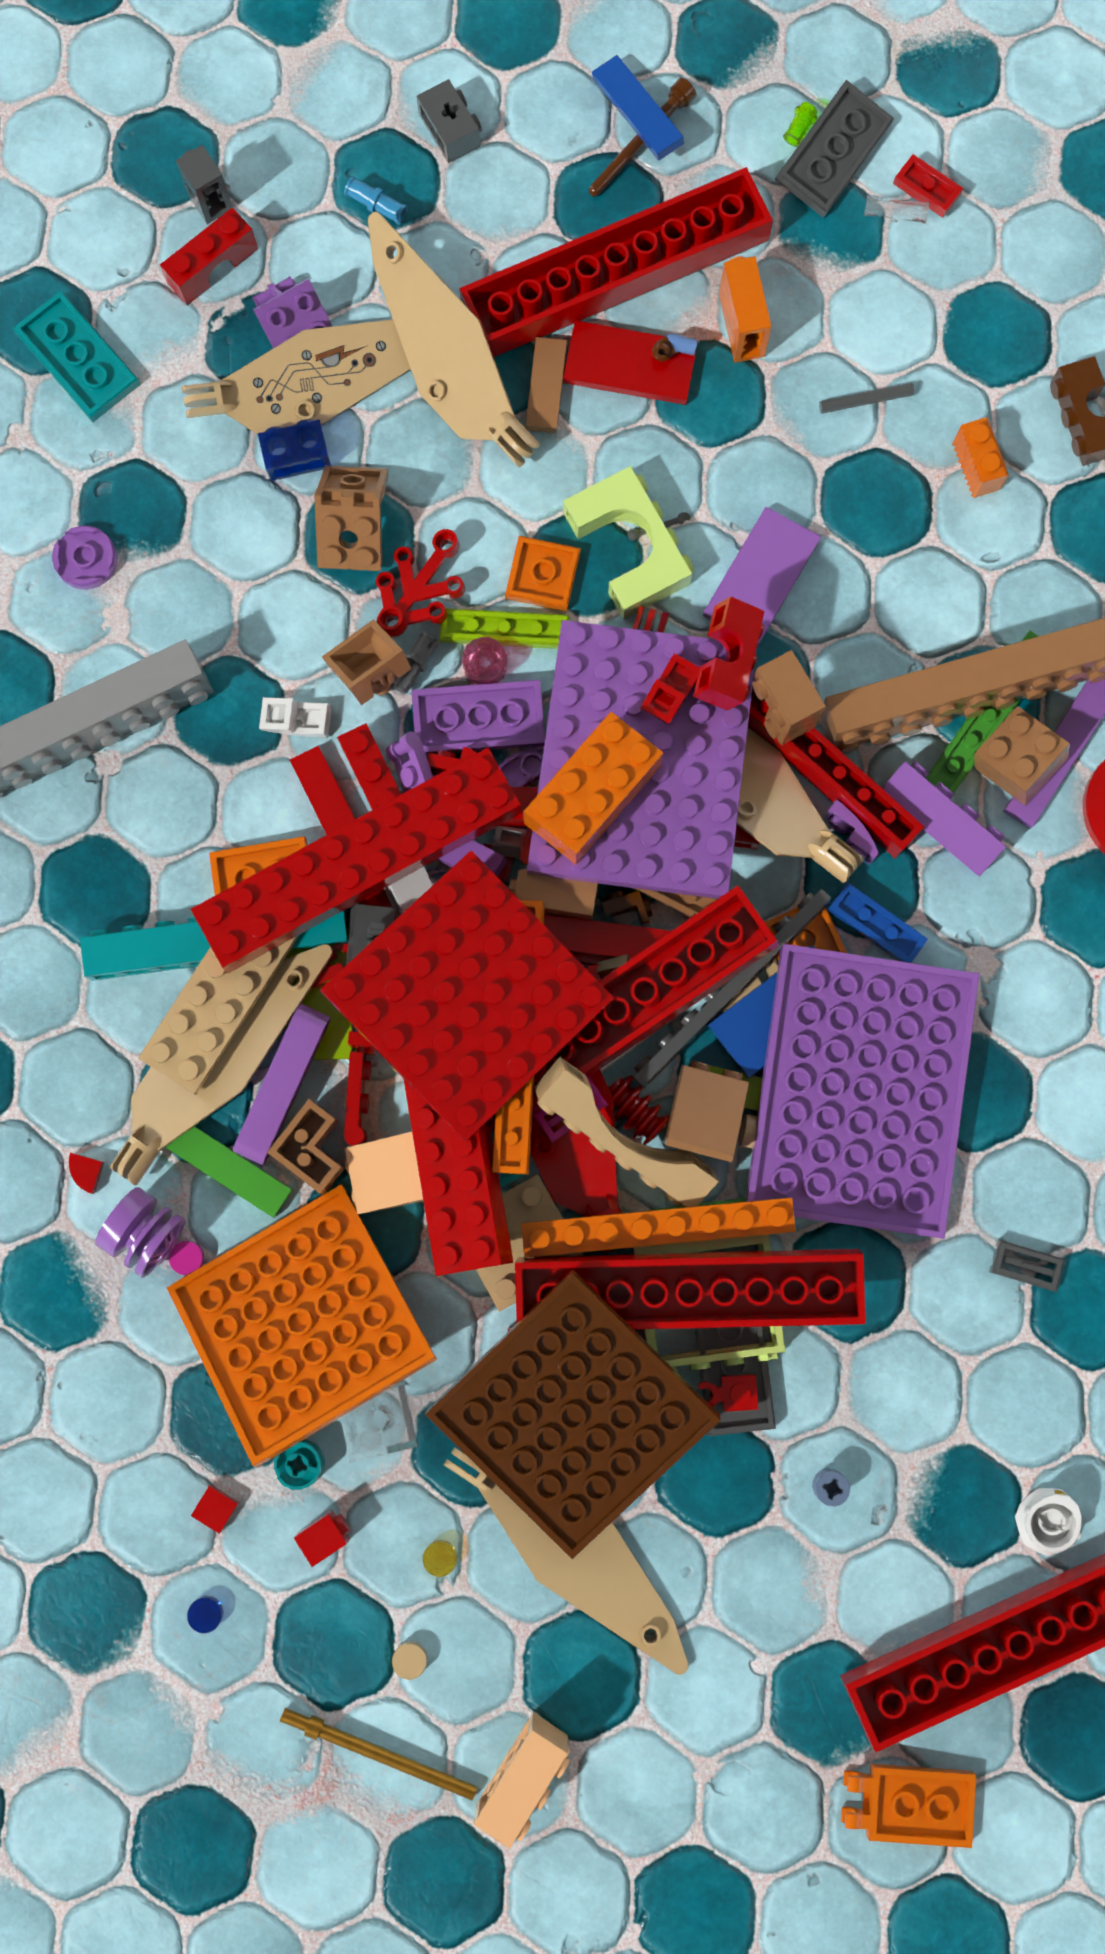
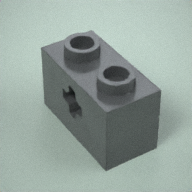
M449 79L416 96L419 116L448 163L480 147L479 133L482 132V127L479 119L474 113L470 115L466 108L467 102L460 89L455 90Z
M203 145L196 149L188 150L181 158L175 160L187 194L206 224L216 220L233 207L223 175Z

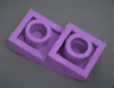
M836 799L825 815L829 820L828 824L841 834L848 833L850 837L846 844L864 857V861L870 865L878 855L873 839L860 820Z

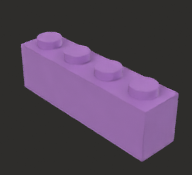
M905 761L882 789L924 826L923 830L980 877L1006 848V845L1001 842L1005 836L991 824L986 829L976 820L980 815L966 803L960 808L951 800L955 794L941 782L934 786L928 781L926 777L930 773L920 764L914 761L909 765Z

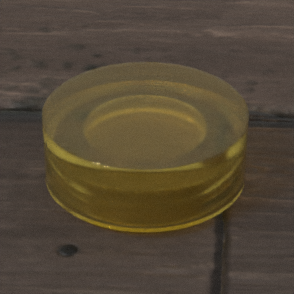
M446 1540L431 1542L423 1553L424 1568L429 1574L436 1577L450 1574L457 1562L455 1547Z

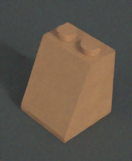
M527 868L518 870L517 880H510L509 889L519 900L543 901L545 903V915L593 920L598 883L527 874Z
M691 1060L690 1066H681L669 1112L670 1118L666 1124L662 1142L667 1146L732 1162L749 1082L741 1080L742 1073L723 1069L722 1075L709 1072L710 1065Z

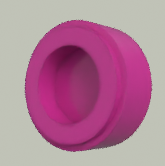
M183 1241L176 1244L169 1255L170 1266L181 1275H188L203 1266L205 1260L203 1249L197 1243L191 1241Z

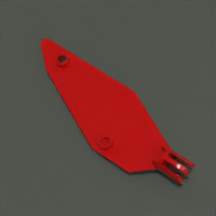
M598 1070L589 1077L600 1091L601 1096L609 1104L601 1109L600 1113L615 1128L613 1095L601 1070ZM547 1114L544 1118L548 1122L558 1114ZM533 1115L530 1153L552 1200L586 1217L622 1213L618 1204L615 1155L608 1150L605 1153L599 1151L589 1141L590 1137L582 1131L576 1134L571 1130L552 1143ZM563 1120L551 1128L554 1133L565 1126ZM612 1249L604 1250L605 1254L612 1252Z

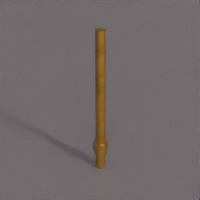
M284 1708L280 1722L304 1731V1736L316 1741L319 1737L473 1801L477 1790L475 1785L324 1724V1719L315 1715H311L310 1718Z

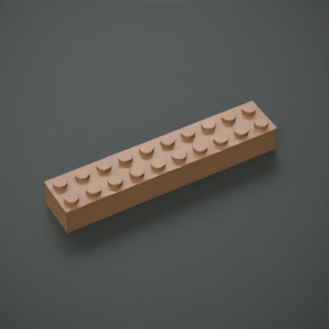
M1105 618L827 696L824 700L826 708L820 717L826 739L843 754H847L857 750L859 745L871 742L872 745L885 743L893 735L902 733L903 736H910L920 732L922 727L932 724L934 727H942L950 724L953 718L965 716L966 719L974 718L983 714L985 709L996 707L997 710L1005 709L1014 705L1015 700L1027 698L1028 701H1033L1044 697L1048 691L1058 689L1059 692H1065L1077 687L1080 682L1089 680L1090 683H1097L1105 680Z

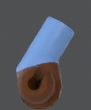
M670 333L654 344L652 348L653 357L658 361L664 362L679 352L694 356L698 340Z

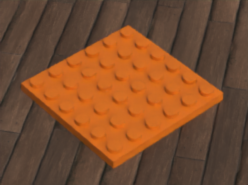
M342 1184L166 1287L252 1466L256 1468L438 1360Z

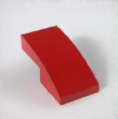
M674 653L659 680L656 679L640 709L670 725L696 685L700 667Z

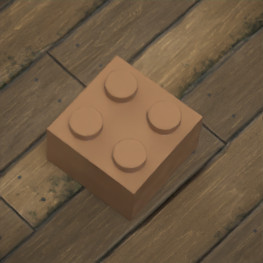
M1017 706L974 753L975 769L1026 806L1069 759L1070 743Z

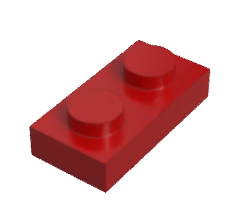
M914 154L897 173L893 181L895 186L942 218L955 204L964 189Z

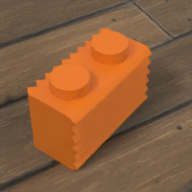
M985 417L962 424L952 445L955 446L954 451L958 452L956 456L960 458L958 462L961 463L960 468L964 469L962 473L966 475L964 479L968 480L966 485L970 486L971 497L976 498L1002 489L1009 473L989 419Z

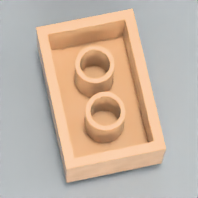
M533 1712L478 1800L474 1825L509 1849L516 1839L521 1842L532 1822L529 1818L535 1807L539 1810L542 1809L551 1793L548 1787L554 1776L560 1778L570 1762V1759L567 1757L570 1752L568 1748V1735Z

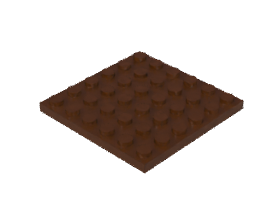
M574 1270L568 1273L435 1401L425 1413L571 1559L579 1554L721 1421L720 1415Z

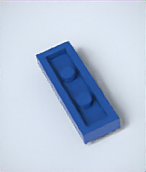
M848 882L827 909L828 912L901 962L912 963L928 940V938Z

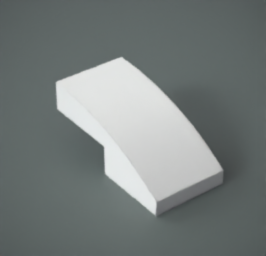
M263 697L259 729L287 735L328 738L332 706L328 703L297 702L293 698Z

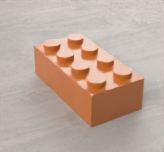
M610 712L523 811L524 824L576 865L661 767L664 753L613 712Z

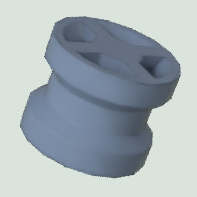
M830 1468L820 1470L813 1479L812 1488L814 1494L825 1505L836 1507L842 1505L847 1500L850 1494L849 1482L837 1470Z

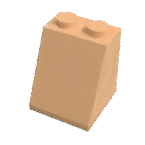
M412 1132L344 1148L346 1154L345 1167L350 1175L352 1185L351 1196L353 1204L356 1206L357 1214L423 1202Z

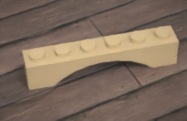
M559 1057L535 1085L534 1089L538 1097L537 1103L546 1113L550 1115L557 1113L564 1119V1124L576 1134L582 1131L590 1137L589 1141L599 1151L605 1153L608 1150L614 1154L615 1160L624 1169L630 1171L633 1168L641 1174L640 1178L653 1189L658 1186L664 1190L666 1197L676 1206L680 1207L682 1204L686 1207L698 1206L719 1182L712 1167L690 1151L652 1148L637 1143L619 1133L606 1121L596 1107L587 1076L562 1057Z

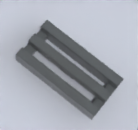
M997 1240L996 1253L993 1254V1264L990 1266V1273L1057 1292L1065 1259ZM1006 1249L1055 1264V1268L1051 1270L1004 1256V1251ZM1001 1262L1052 1277L1051 1283L1000 1268Z

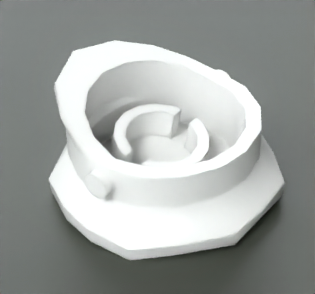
M1037 1488L1019 1504L1015 1514L1018 1531L1024 1545L1046 1556H1051L1072 1547L1076 1540L1080 1539L1082 1535L1080 1532L1082 1516L1079 1505L1062 1489Z

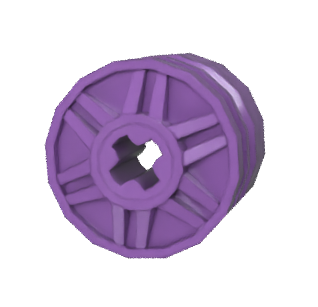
M135 1187L118 1203L105 1220L95 1239V1245L112 1257L119 1256L128 1248L124 1266L132 1268L137 1264L135 1273L141 1278H145L171 1253L185 1226L186 1220L180 1215H175L170 1219L172 1210L169 1207H164L153 1216L157 1199L142 1188Z

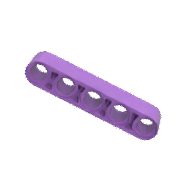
M301 1003L299 1004L233 1147L234 1153L261 1165L266 1163L270 1155L267 1152L280 1134L329 1026L330 1016Z

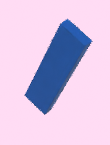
M618 55L592 71L593 80L658 161L685 144L683 135Z

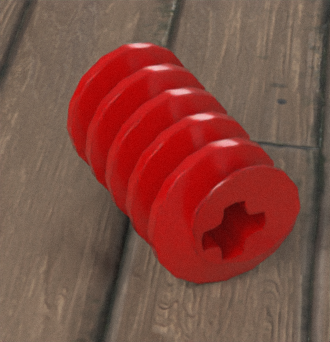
M632 1075L619 1078L609 1087L613 1095L614 1108L618 1107L615 1119L620 1120L627 1117L623 1128L628 1130L636 1127L633 1139L637 1140L645 1137L643 1145H647L666 1127L670 1116L666 1114L657 1117L661 1106L657 1104L650 1108L648 1107L652 1096L649 1094L641 1098L639 1097L643 1087L641 1085L633 1088L630 1087L634 1078Z

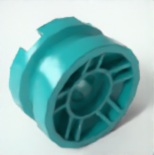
M308 1439L302 1440L277 1455L274 1459V1469L278 1481L291 1490H301L311 1486L321 1477L325 1468V1458L322 1450L316 1443ZM298 1457H302L303 1464L307 1465L303 1470H297L294 1467V1461Z

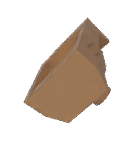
M374 619L322 656L331 671L345 684L361 705L373 698L374 694H386L391 689V684L395 682L396 676L400 678L411 670L403 650Z

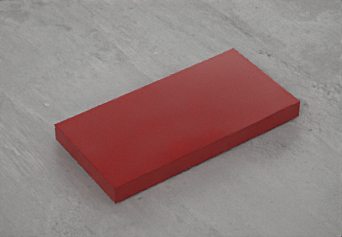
M575 320L563 383L686 405L695 355L692 356L679 352L670 359L661 362L653 357L652 348L657 341L665 336Z

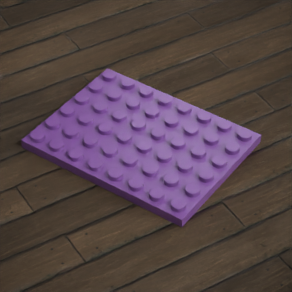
M562 620L538 794L610 712H613L664 754L661 767L576 865L532 830L527 874L716 899L729 892L752 694V679L755 667L750 673L748 682L750 692L744 703L728 711L693 697L695 685L675 718L668 725L640 709L656 679L659 680L674 653L698 667L716 657L727 661V652L721 642L710 638Z
M783 944V947L780 949L757 1114V1130L752 1150L745 1202L791 1197L794 1217L945 1239L980 973Z

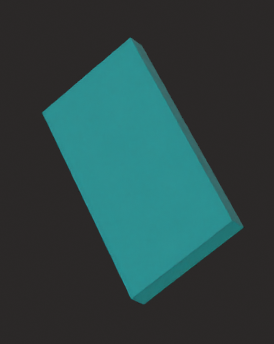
M61 290L12 328L20 340L92 423L141 385L134 373Z

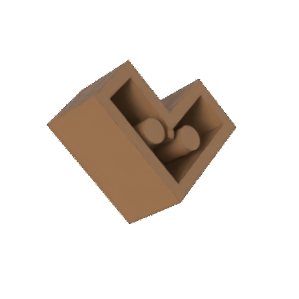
M790 650L758 667L752 679L754 681L752 682V687L760 700L764 699L769 706L765 716L766 721L764 722L769 735L773 739L777 738L782 746L815 728L826 706L793 651Z
M308 1099L267 1153L320 1194H326L345 1170L344 1166L320 1149L340 1121L317 1103Z

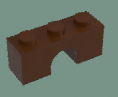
M1095 356L1060 366L1050 383L1052 396L1054 399H1058L1061 407L1062 423L1065 428L1069 429L1072 437V450L1075 456H1079L1082 466L1105 460V417L1094 415L1086 404L1088 401L1097 399L1105 387V381Z

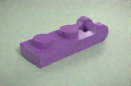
M407 732L400 738L399 742L395 741L387 746L386 755L395 764L404 793L433 777L421 740L416 733Z

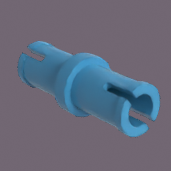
M354 176L349 178L345 186L344 195L367 206V210L371 213L378 212L395 221L398 225L404 220L408 206L387 196L380 187L375 189Z

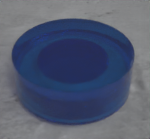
M212 1596L197 1598L190 1605L187 1612V1620L190 1627L198 1633H209L215 1630L223 1619L222 1604Z

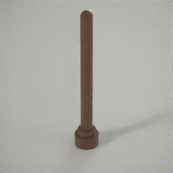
M680 77L670 87L669 99L661 109L669 118L677 108L687 107L697 96L693 85L687 79ZM637 134L590 185L589 193L591 196H598L645 145Z

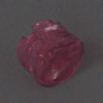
M480 637L472 640L466 645L462 655L463 670L466 678L468 677L471 683L477 685L498 683L501 679H504L508 665L504 647L497 640L490 637ZM487 657V661L491 664L488 667L480 666L482 658Z

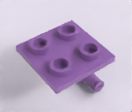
M289 276L276 285L274 283L267 285V290L252 297L256 308L253 310L273 348L303 330L333 327L308 278L295 285L293 279Z

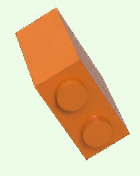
M734 257L724 262L719 298L733 360L736 363L765 357L772 326L756 257Z

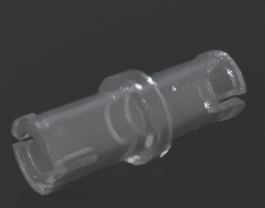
M868 194L864 216L892 219L891 222L895 223L898 220H906L926 224L930 202L902 200V196L897 195L893 199Z

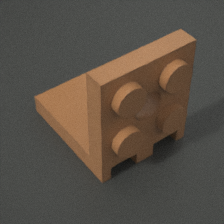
M325 465L314 495L318 568L381 571V504L388 483V468ZM343 531H352L356 534L358 540L355 543H346L340 534Z

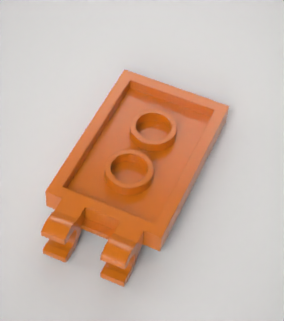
M302 836L209 852L214 894L221 893L307 846V838Z
M870 1763V1774L854 1770H844L843 1785L847 1786V1791L863 1792L862 1809L842 1806L841 1822L845 1823V1828L866 1829V1837L869 1841L972 1848L976 1774L973 1771Z

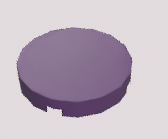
M84 525L66 531L65 535L55 543L52 553L54 569L62 580L73 588L83 590L97 588L107 582L115 572L118 560L116 548L110 538L98 528Z

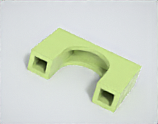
M631 466L563 500V514L578 539L609 523L621 521L632 523L646 531L652 545V552L648 559L637 568L609 582L608 593L623 620L637 613L639 605L647 608L689 586L692 572H694L693 565L686 554L681 555L677 548L678 540L674 531L670 527L666 529L662 522L663 514L656 501L651 502L646 494L648 488L643 477L640 474L636 475Z

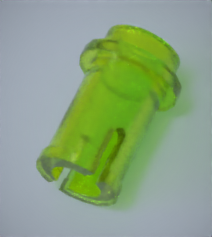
M802 102L801 105L795 108V116L788 130L783 135L784 140L788 144L798 147L810 125L817 121L816 114L818 111L815 106L808 102Z

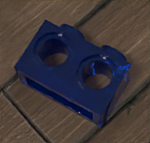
M305 419L293 426L284 428L275 426L268 428L263 433H258L263 460L270 482L324 470L325 465L331 466L320 419L314 421ZM307 441L317 442L311 448L303 447ZM277 448L286 449L280 455L272 454V452Z

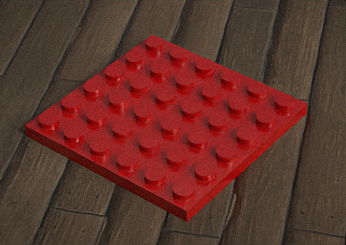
M472 850L320 989V992L464 1142L614 999L599 981Z

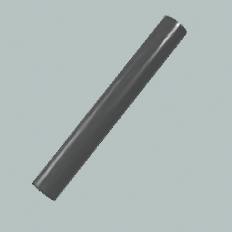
M912 383L822 400L819 401L820 413L824 414L913 396L914 387Z

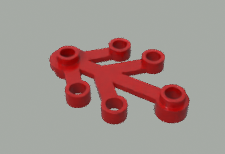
M442 529L434 535L432 544L435 551L415 579L412 569L415 558L411 549L402 546L395 550L394 560L399 566L403 596L397 604L393 594L397 586L394 576L390 572H382L376 577L375 582L381 592L383 609L379 612L376 622L391 638L402 635L408 625L428 620L434 624H440L446 620L447 611L441 602H432L427 608L409 611L415 602L449 595L451 598H460L465 593V585L458 576H451L446 581L428 585L445 559L454 557L459 551L460 543L452 530ZM446 544H452L449 549L443 550ZM402 555H409L405 561L399 560ZM384 580H391L389 585L381 586ZM460 584L457 590H450L452 585ZM437 609L442 610L440 615L432 616L433 611ZM398 620L394 626H388L390 621Z

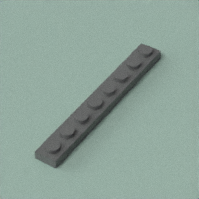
M822 889L816 895L812 892L807 894L797 905L801 910L792 919L787 915L774 928L777 932L775 938L778 941L779 947L736 975L723 988L719 987L707 995L704 999L708 1003L699 1012L695 1008L690 1011L681 1021L684 1027L676 1035L672 1032L667 1034L658 1044L661 1050L653 1058L647 1055L634 1068L637 1072L634 1080L645 1089L780 954L783 944H790L829 905L831 897Z

